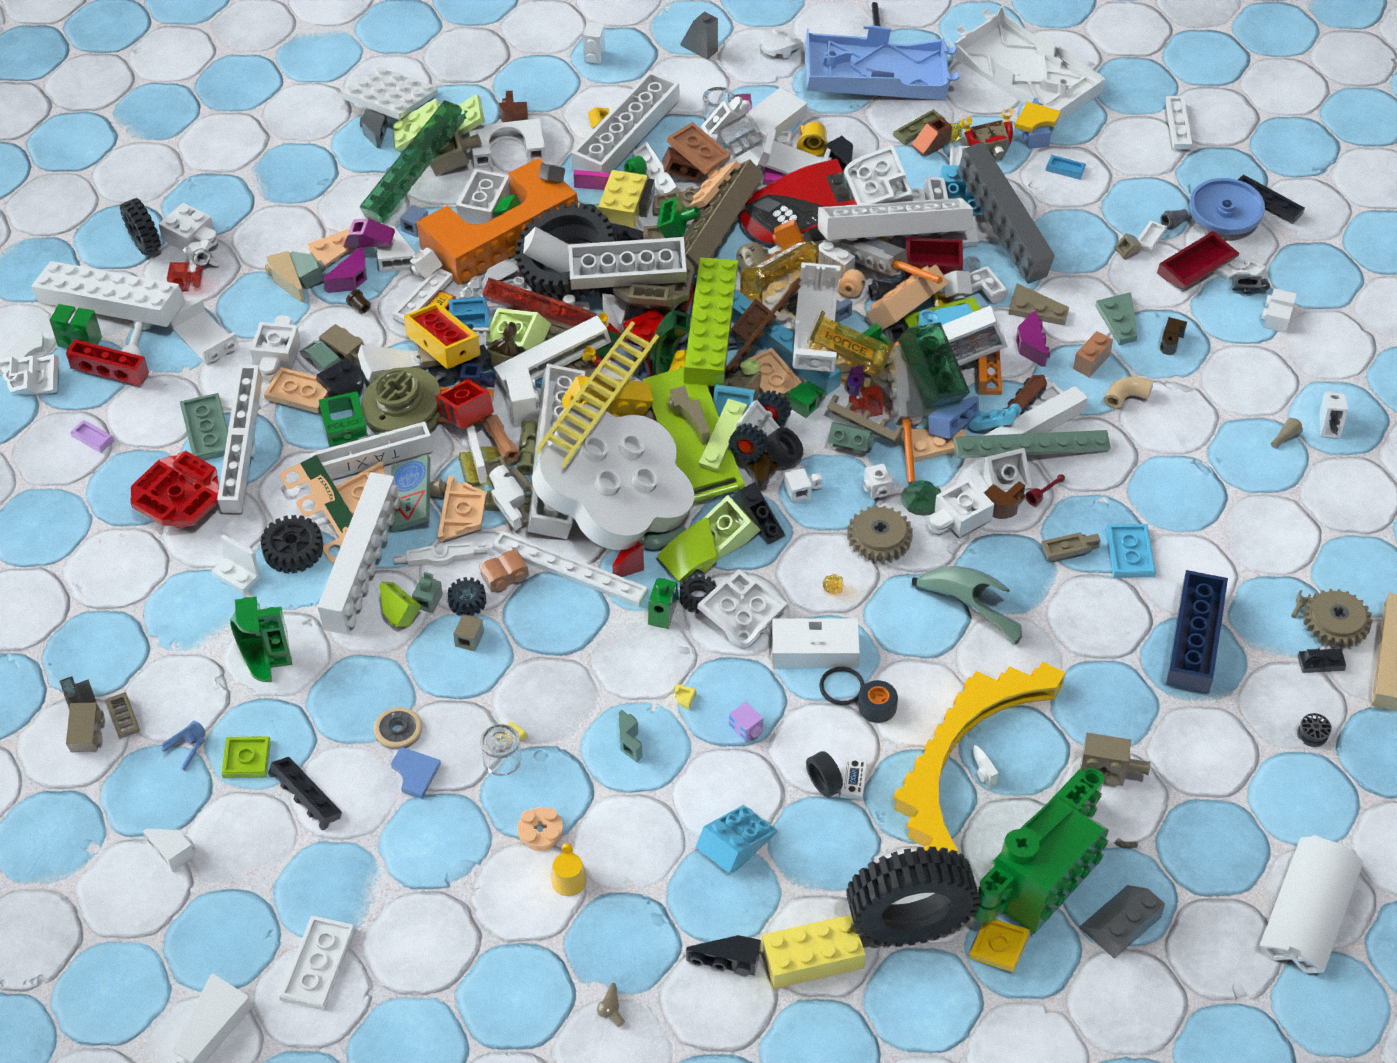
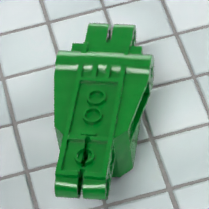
M1094 768L1084 771L1079 769L1052 799L1020 829L1007 833L1001 852L992 861L993 868L980 881L978 887L980 903H978L979 908L975 910L976 913L973 916L977 921L989 923L999 913H1005L1035 934L1089 875L1094 866L1100 863L1104 856L1101 852L1109 841L1106 839L1109 829L1092 819L1097 811L1096 804L1102 796V793H1100L1104 783L1102 772Z

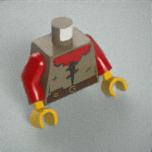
M1010 107L1009 115H1007L1003 108L1001 117L1005 119V122L998 120L970 127L973 121L970 116L966 118L967 124L962 118L959 125L966 131L964 134L968 146L984 142L992 156H995L998 160L1004 158L1008 145L1011 144L1013 138V124L1010 121L1013 109Z

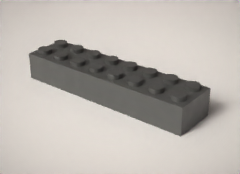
M984 142L964 148L957 170L958 175L964 180L967 190L972 193L976 205L980 206L985 219L990 222L994 234L998 235L1003 248L1009 253L1011 261L1016 264L1020 276L1025 279L1027 284L1046 278L1055 255Z

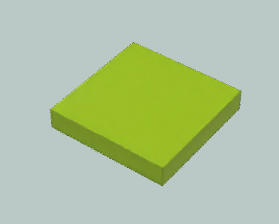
M270 736L226 737L221 772L222 778H267L271 746Z

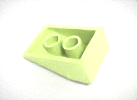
M497 308L488 327L491 335H487V344L502 338L504 328L510 322H514L517 327L514 341L520 349L519 354L544 342L551 323L537 312Z
M728 495L704 517L711 520L710 528L715 537V547L718 550L719 559L745 545L760 531L759 527Z

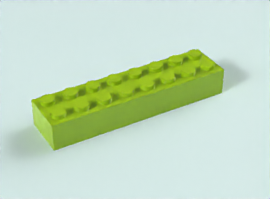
M700 257L684 367V384L724 385L737 284L738 260Z

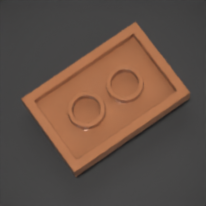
M693 122L670 135L667 139L669 145L705 175L728 161L731 157V154Z

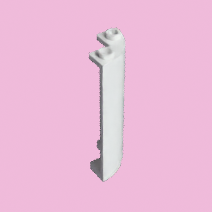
M1317 835L1300 838L1260 943V948L1272 961L1292 959L1304 974L1325 971L1364 862L1353 849L1323 839Z

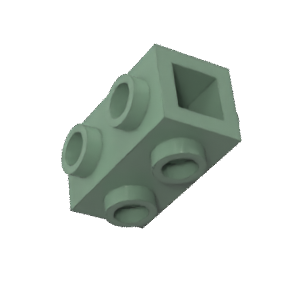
M832 422L827 442L833 443L832 447L844 449V446L852 448V452L863 454V451H868L870 447L873 448L875 436H872V430Z

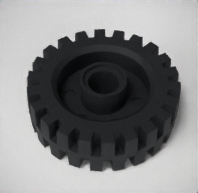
M134 198L120 205L122 220L125 222L124 225L128 229V233L135 246L138 247V250L145 255L161 248L157 228L154 226V221H152L151 215L148 214V210L141 203V200Z
M288 515L283 516L284 520L282 521L280 518L275 519L276 524L273 522L268 524L269 528L266 527L264 534L261 535V549L266 563L272 569L276 568L278 572H281L283 569L284 573L288 574L290 570H292V573H297V569L303 572L306 571L305 566L309 569L313 567V562L317 563L319 561L318 557L321 558L324 546L321 530L315 521L312 522L310 518L305 520V517L302 515L298 519L296 515H291V519H288Z

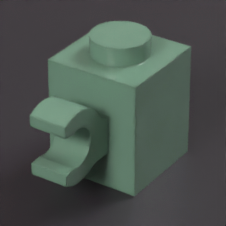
M424 572V577L421 576L412 594V598L421 605L419 610L434 613L443 595L441 581L434 579L433 574Z

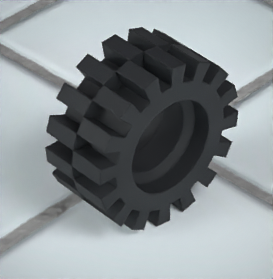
M694 574V578L689 575L688 580L684 578L680 584L681 605L683 604V608L685 610L688 608V612L691 613L695 610V614H699L698 604L717 587L714 580L711 581L710 576L705 578V574H701V577H698V574ZM701 590L706 592V595L695 597L691 593Z

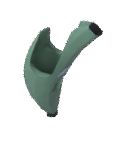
M946 566L926 572L919 578H912L913 587H919L949 597L955 596L968 607L996 625L1014 645L1018 644L1021 640V624L991 609L982 600L983 591L988 586L1010 592L1009 588L994 577L973 568Z

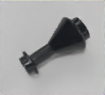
M902 276L901 281L893 283L873 280L872 284L868 285L870 298L872 300H880L886 293L895 289L897 285L906 281L909 277Z

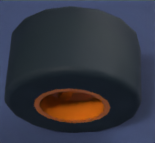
M874 680L864 684L860 689L858 699L860 714L865 719L875 723L886 722L895 715L898 695L893 685L881 680Z

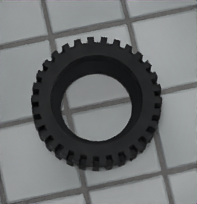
M570 203L569 208L565 204H560V209L556 210V207L553 206L548 214L545 210L542 211L541 218L535 216L532 218L533 224L528 222L525 225L527 231L522 230L520 232L521 238L517 239L518 247H515L517 265L534 294L537 293L541 299L545 297L546 301L549 302L553 298L555 301H561L566 295H573L577 302L581 300L580 296L585 295L586 298L591 297L589 292L592 290L595 293L599 292V288L571 290L570 271L563 273L545 271L544 264L523 254L525 237L535 227L561 241L582 238L592 243L618 241L607 216L603 215L598 209L595 211L593 206L589 205L586 208L585 204L580 203L578 208L575 203Z
M932 846L928 850H924V847H917V850L913 852L909 848L904 849L903 854L898 855L897 851L891 853L892 857L890 858L882 856L879 858L878 863L870 862L868 869L861 868L859 875L855 874L852 877V881H849L848 888L846 889L856 933L859 934L860 938H865V941L869 943L873 941L874 944L880 945L884 942V946H891L895 943L896 947H899L907 942L910 946L915 945V941L921 940V943H925L931 937L934 940L940 938L939 934L942 933L948 935L952 933V928L959 929L962 927L961 922L967 923L970 920L969 916L973 917L975 915V910H978V903H980L968 859L961 853L957 854L955 850L948 852V849L944 847L937 851L936 847ZM920 893H935L915 902L892 904L907 896Z

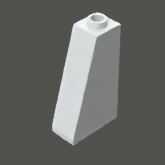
M212 973L173 1049L177 1059L176 1063H205L252 1009L249 996Z

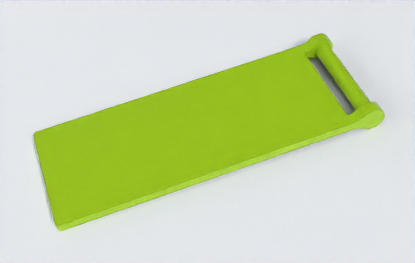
M684 367L644 378L643 382H649L654 401L651 406L655 418L672 436L677 451L675 463L687 476L693 490L732 479L736 480L735 483L694 494L693 503L744 488L745 484L731 448L728 449L718 472L699 467V461L707 444L702 445L697 432L683 417L676 416L674 409L670 410L667 398H670V389L685 386L690 402L699 400L711 437L719 416L708 386L684 384Z

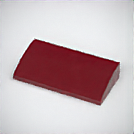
M1212 231L1159 264L1157 274L1171 284L1185 289L1238 257L1240 253L1217 233Z

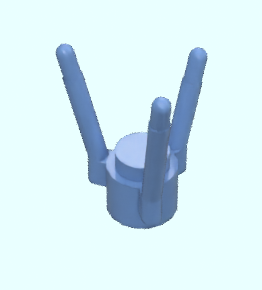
M193 720L186 728L162 743L161 750H167L182 738L188 743L195 742L181 767L182 770H185L200 744L205 741L202 737L205 734L204 727L199 722Z

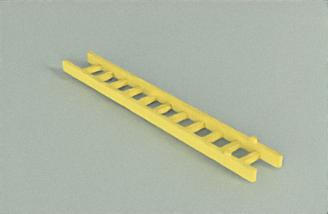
M631 322L539 443L536 452L540 454L546 444L551 441L569 452L562 464L565 468L654 347L659 336L655 335L649 343L631 333L635 325L634 322ZM628 338L644 347L645 350L641 352L624 343V340ZM618 348H621L638 359L634 362L616 351ZM614 358L631 369L629 372H626L610 363L609 360ZM605 367L623 377V380L618 382L601 371ZM598 378L616 389L614 392H611L596 384L594 380ZM588 388H591L609 399L604 403L586 393ZM582 398L601 410L597 414L579 404V400ZM574 408L593 419V421L588 424L570 414V412ZM566 419L584 429L585 432L581 435L562 423ZM559 430L577 440L576 444L573 446L554 435L555 432Z

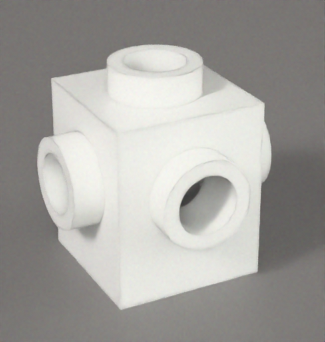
M879 464L866 467L864 470L863 486L865 491L869 492L871 499L890 495L894 480L892 474H888L885 465Z

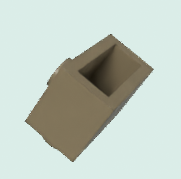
M70 703L66 745L70 752H97L98 744H101L102 734L99 731L100 724H103L104 721L103 710H100L97 703Z

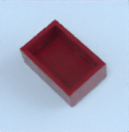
M906 238L905 251L909 265L922 269L927 265L930 268L936 264L943 275L953 271H963V240ZM905 271V277H910L912 275L911 273Z

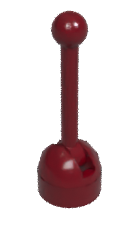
M1059 474L1056 480L1043 489L1033 488L1026 492L1025 497L1028 503L1032 506L1038 505L1043 500V493L1058 482H1063L1065 476Z

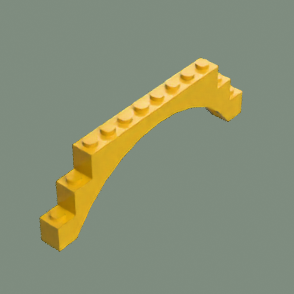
M1041 662L1038 669H1033L1031 675L1009 666L1005 673L1001 672L998 680L979 671H976L972 678H967L963 692H959L954 700L955 705L953 708H948L943 724L939 723L937 725L934 738L927 741L924 747V754L917 757L914 763L915 768L912 772L909 771L906 774L903 787L898 788L893 796V800H895L894 810L910 817L907 824L909 829L908 839L923 845L924 850H928L932 846L936 847L937 851L944 847L948 849V852L955 850L958 854V849L945 826L939 804L941 772L950 753L964 735L981 721L994 714L1024 703L1054 700L1064 684L1066 672Z

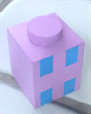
M745 702L729 713V726L745 742H748L762 733L763 717Z

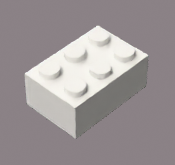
M474 169L456 204L457 215L470 224H483L496 218L492 212L501 197H506L510 194L509 175Z

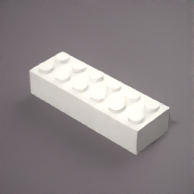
M684 237L568 245L571 290L631 286V284L650 285L687 282Z

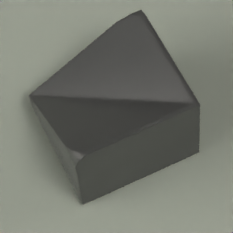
M541 164L539 178L557 182L564 181L565 169L563 167Z

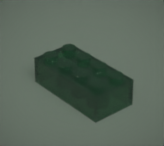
M941 322L908 328L898 338L926 409L959 403L970 393Z

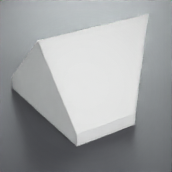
M602 294L603 312L608 315L607 323H611L623 334V322L627 321L630 306L617 295Z

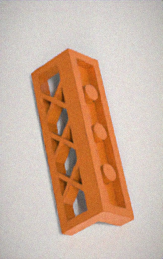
M1000 350L990 353L996 357L992 361L987 359L986 355L976 359L978 395H1002ZM990 367L996 371L993 375L987 372V369ZM992 382L997 385V388H987V384Z

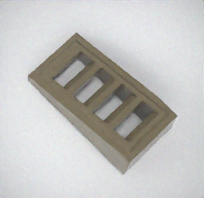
M126 692L105 699L119 739L140 732ZM125 704V707L113 710L114 707ZM128 711L127 714L116 717V714ZM129 717H130V719H131V720H129V721H126V722H123V723H120V724L118 723V721H121V720L126 719V718H129ZM131 724H133L134 726L133 728L124 731H121L120 729Z

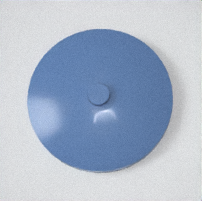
M1216 178L1201 183L1193 190L1189 209L1194 220L1205 229L1218 234L1238 235L1249 232L1260 224L1265 211V203L1260 193L1251 185L1236 179Z

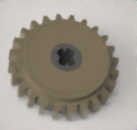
M875 505V508L867 507L865 511L861 509L859 515L854 514V519H850V524L848 525L847 540H849V545L853 546V551H859V556L864 555L866 560L874 559V562H877V560L885 562V560L889 559L893 561V557L900 558L901 553L905 554L907 548H910L913 528L911 527V522L906 521L907 516H901V511L896 512L893 507L889 509L886 506L878 507Z
M1329 589L1328 592L1321 590L1320 595L1314 593L1313 598L1310 597L1308 599L1302 617L1304 618L1303 624L1307 625L1306 631L1312 632L1311 637H1317L1318 642H1324L1325 646L1333 645L1334 648L1342 646L1345 649L1346 645L1354 647L1355 642L1361 644L1362 639H1366L1372 627L1373 620L1370 619L1372 613L1367 612L1369 607L1363 606L1364 601L1358 600L1356 598L1357 595H1351L1349 591L1342 592L1340 589L1337 591Z

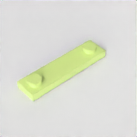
M731 399L727 400L699 461V467L715 472L719 471L729 449L730 436L738 427L736 423L746 411L747 404Z

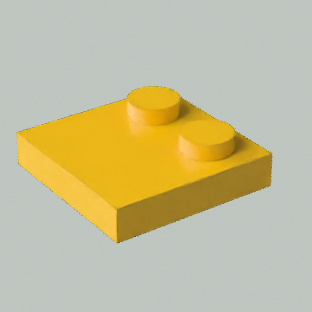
M996 919L989 923H983L969 953L970 959L1014 973L1030 937V930Z

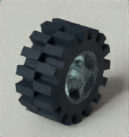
M463 577L464 581H461L459 578L456 580L457 584L453 582L451 587L448 588V601L452 612H456L458 616L462 613L463 615L470 614L471 616H474V612L477 614L481 613L480 609L484 610L487 602L483 583L480 584L478 579L474 581L472 577H470V580H467V577Z

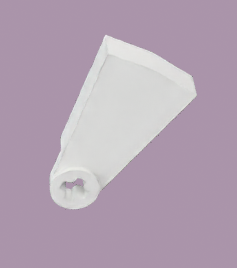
M361 345L358 352L361 369L368 382L374 381L382 373L393 368L414 367L426 369L422 367L418 350L409 351Z

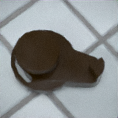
M764 452L757 461L747 463L748 469L754 474L755 483L759 490L767 489L770 475L776 471L778 466L775 461H772L768 452Z

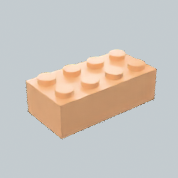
M935 264L930 268L927 265L922 270L942 277L943 281L941 284L912 274L909 279L901 282L895 289L886 293L883 298L871 304V310L866 315L873 325L878 323L882 326V330L887 328L946 286L948 281Z

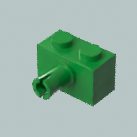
M678 197L661 203L657 228L665 238L682 237L686 230L687 221L699 218L701 215L700 210L697 206L687 210Z

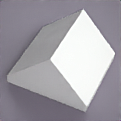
M1025 448L985 457L983 477L988 487L995 484L1007 492L1020 481L1025 485V489L1032 488Z

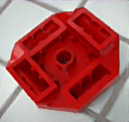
M186 450L178 453V455L159 459L131 485V506L163 526H173L180 530L187 526H194L218 503L219 481L217 469Z

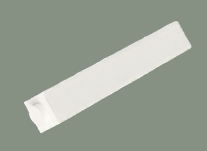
M1074 386L1018 416L1014 423L1000 426L985 435L1046 433L1085 412L1088 398L1084 392Z

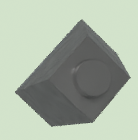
M704 11L693 20L680 43L681 46L708 60L718 51V18Z

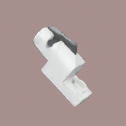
M500 465L489 474L495 488L491 493L495 504L516 531L522 527L520 520L522 515L518 508L525 503L523 491L525 483L510 468Z

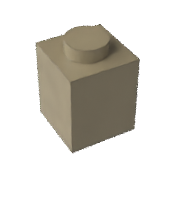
M462 615L453 634L455 647L475 652L484 634L483 619Z

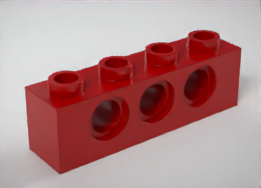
M74 339L66 351L70 369L141 386L149 374L144 356Z

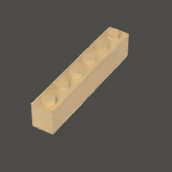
M1388 592L1383 607L1371 706L1397 711V594Z

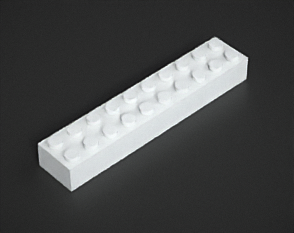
M552 364L546 365L541 385L533 471L542 453L549 446L548 442L539 454L536 452L539 443L555 424L559 414L564 410L562 404L563 396L576 376H585V371ZM532 482L527 532L567 539L573 517L558 512L545 504L537 495Z

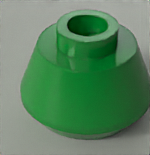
M639 155L634 156L626 161L624 171L646 175L647 163L643 157Z

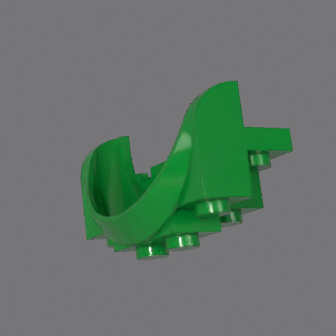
M257 596L235 599V612L230 618V626L239 651L254 679L261 682H272L271 668L293 665L282 606L261 609Z

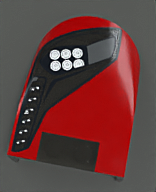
M833 159L795 170L754 192L753 196L745 203L746 207L744 210L741 211L740 222L743 231L752 241H758L765 244V247L773 248L776 246L772 236L774 228L795 219L807 244L826 239L818 230V207L857 205L838 159Z

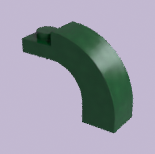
M672 310L658 325L654 336L658 335L659 338L649 352V362H652V376L669 371L678 342L690 332V314Z

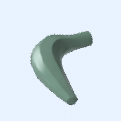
M682 526L660 535H644L640 542L643 544V547L649 550H659L666 547L686 528Z

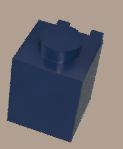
M462 363L460 383L469 379L481 387L485 385L495 388L496 371L483 373L482 364Z

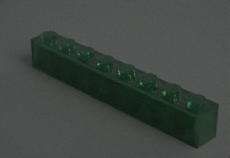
M446 100L441 103L359 206L366 218L381 224L385 222L467 118L461 106Z

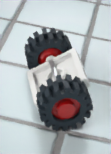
M769 390L766 393H762L758 400L750 404L736 423L738 427L729 439V448H733L731 452L733 454L737 453L735 457L739 458L741 456L744 462L746 459L748 462H752V460L755 462L767 451V436L783 426L791 415L792 407H789L791 403L790 401L786 402V396L782 398V393L779 392L777 395L776 391L770 392Z

